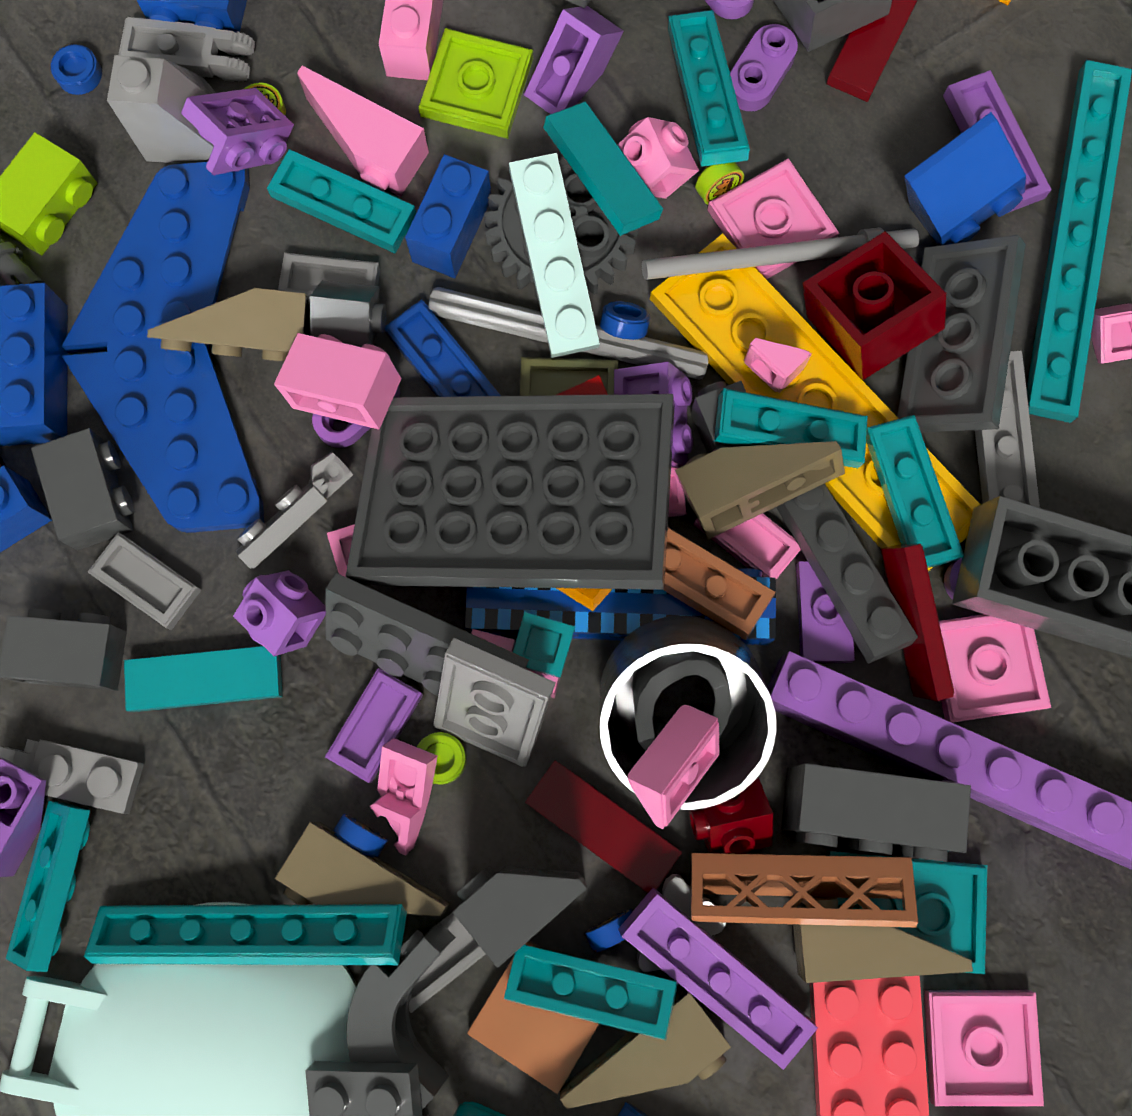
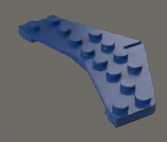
M207 162L168 165L156 173L61 346L68 353L107 350V352L63 355L62 357L165 521L178 531L185 533L247 528L257 519L264 523L263 500L256 480L252 477L209 353V344L192 342L191 352L161 349V339L147 338L149 329L216 303L239 211H244L250 190L249 168L212 175L206 169Z

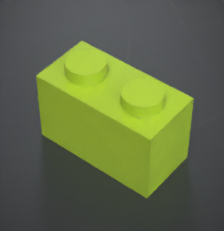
M34 132L0 175V230L43 256L50 245L56 243L61 238L64 227L76 211L87 204L92 196L93 189L98 183L81 160Z

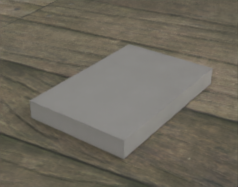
M453 638L445 653L433 726L521 767H526L533 753L556 682Z

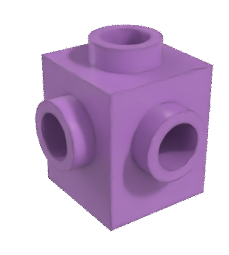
M288 570L269 575H259L251 580L243 590L242 596L244 598L233 615L248 631L254 641L263 645L273 656H278L308 645L326 616V606L308 589L307 583L302 578Z

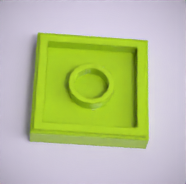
M445 28L419 105L420 117L508 139L533 62V50Z

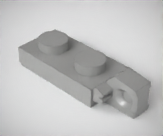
M332 452L312 464L310 480L307 486L301 489L297 484L294 485L274 504L279 511L265 524L260 519H257L238 536L237 540L242 545L236 550L237 556L250 569L252 567L256 568L320 509L337 489L353 476L349 468Z
M27 739L24 751L0 747V757L46 780V796L121 814H130L144 763L47 740L35 741Z

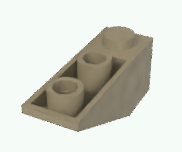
M253 288L148 330L147 338L161 339V349L191 352L192 342L212 344V354L242 357L243 347L262 349V359L285 361L297 333L304 334L307 294Z

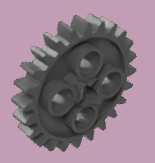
M548 149V150H545V154H544V155H548V154H552V153H551V151ZM562 155L559 164L588 290L595 295L598 291L597 279L601 278L611 285L614 283L615 273L613 268L622 271L626 270L628 258L625 254H634L636 241L633 238L638 236L639 228L620 236ZM499 178L497 186L500 195L489 194V208L492 211L485 212L484 214L485 225L490 228L485 231L487 245L494 246L491 249L493 262L504 261L502 264L503 276L506 278L518 273L516 278L517 288L521 290L530 282L534 283L512 182ZM576 195H585L590 200L585 203H577L572 201L571 198ZM586 237H593L601 243L594 247H586L580 244L579 241ZM534 283L535 297L538 298Z

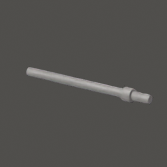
M880 227L861 229L857 235L647 259L642 261V274L645 280L846 256L883 233L884 230ZM915 228L886 231L903 249L915 248L919 244V233Z

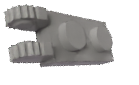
M127 17L118 55L162 58L202 77L213 78L215 75L224 81L244 82L250 76L251 69L248 63L239 58L217 56L218 49L231 56L241 55L248 57L254 53L255 41L249 35L239 31L220 30L213 27L194 25L193 23Z

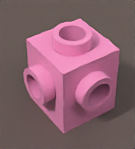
M647 117L636 122L629 129V134L617 144L652 194L657 198L666 199L699 171L687 147L689 144L688 137L684 130L675 122Z

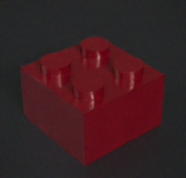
M886 231L803 282L807 318L862 380L945 329L946 292Z

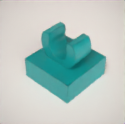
M524 612L513 653L529 660L527 669L561 678L575 626Z

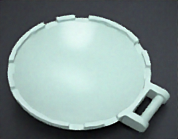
M209 902V903H202V904H196V905H254V904L239 903V902ZM95 964L82 983L42 976L26 977L22 995L26 996L27 999L10 1068L2 1072L0 1092L53 1102L56 1116H309L305 1070L315 1061L350 1062L347 1045V1022L357 983L346 965ZM50 1001L66 1005L49 1075L32 1072Z

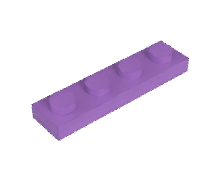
M654 887L619 927L618 930L625 940L783 1070L818 1029L811 1018L697 923L692 922L691 918Z

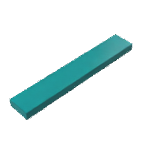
M402 904L100 906L84 957L92 964L399 965L407 911Z

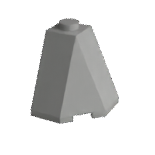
M114 55L107 101L144 159L150 162L178 164L208 162L214 145L205 140L198 130L181 114L187 97L216 93L201 75L166 59Z

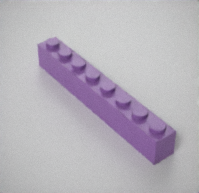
M789 651L779 659L767 687L776 712L926 779L971 785V799L1132 870L1131 801Z

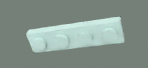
M557 153L510 162V176L551 358L599 348V338Z

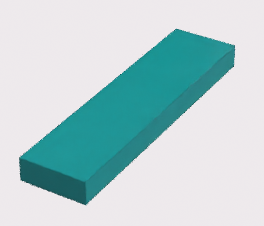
M714 11L668 16V32L701 167L747 161L749 159L750 147Z

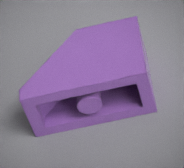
M589 6L585 8L563 9L524 96L549 114L575 106L603 74L624 31Z

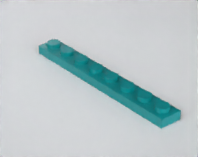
M1086 60L1078 73L1026 388L1029 414L1068 423L1073 422L1079 415L1132 69Z

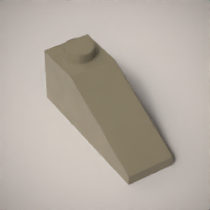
M837 441L723 447L709 454L703 453L694 456L684 466L676 469L675 472L683 492L709 540L845 474L842 449Z
M310 822L275 877L277 881L287 886L283 894L298 905L402 904L407 914L441 916L450 905V902L376 856L372 858L349 846L335 836V832L321 822Z
M837 897L814 898L823 908L839 909L842 906H838ZM793 924L797 972L805 983L973 972L972 960L897 927Z
M682 987L675 995L666 1041L629 1031L562 1086L560 1101L566 1109L687 1084L696 1076H699L701 1080H705L724 1065L727 1059L723 1054L731 1046L693 995Z

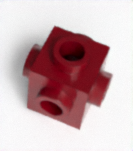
M759 777L744 791L726 802L707 808L689 810L693 835L696 840L704 839L709 853L746 854L751 850L772 846L773 812Z

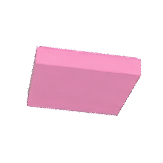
M789 158L710 201L707 208L721 232L737 249L835 238L839 235L838 230ZM797 262L757 266L755 268L768 279Z
M986 614L939 621L954 688V697L941 700L945 720L955 723L1051 708L1034 629Z
M924 990L930 1103L934 1106H1044L1036 992L1030 990Z

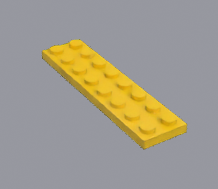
M722 233L699 253L737 248ZM755 267L668 277L651 291L650 301L695 349L701 350L708 355V363L729 385L742 381L746 393L868 416L867 428L899 419ZM755 338L800 348L812 354L804 370L780 393L773 391L744 363L749 345ZM866 443L865 463L858 469L844 466L845 474L826 482L825 485L833 498L881 549L901 545ZM927 449L959 543L967 538L973 509L981 504Z

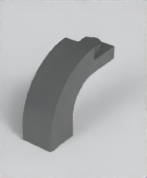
M441 923L426 936L418 929L401 947L399 965H370L353 995L347 1022V1045L350 1062L418 1063L422 1110L434 1098L450 1076L422 1048L414 1035L409 1017V1002L417 981L456 938Z

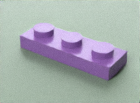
M991 70L949 85L943 97L961 133L992 112L1026 174L1025 193L1022 194L1023 199L1011 211L1045 199L1052 189Z

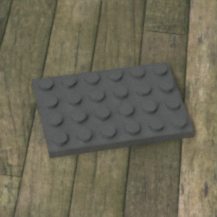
M673 394L393 397L380 430L374 428L371 430L346 577L362 585L664 590L675 411Z

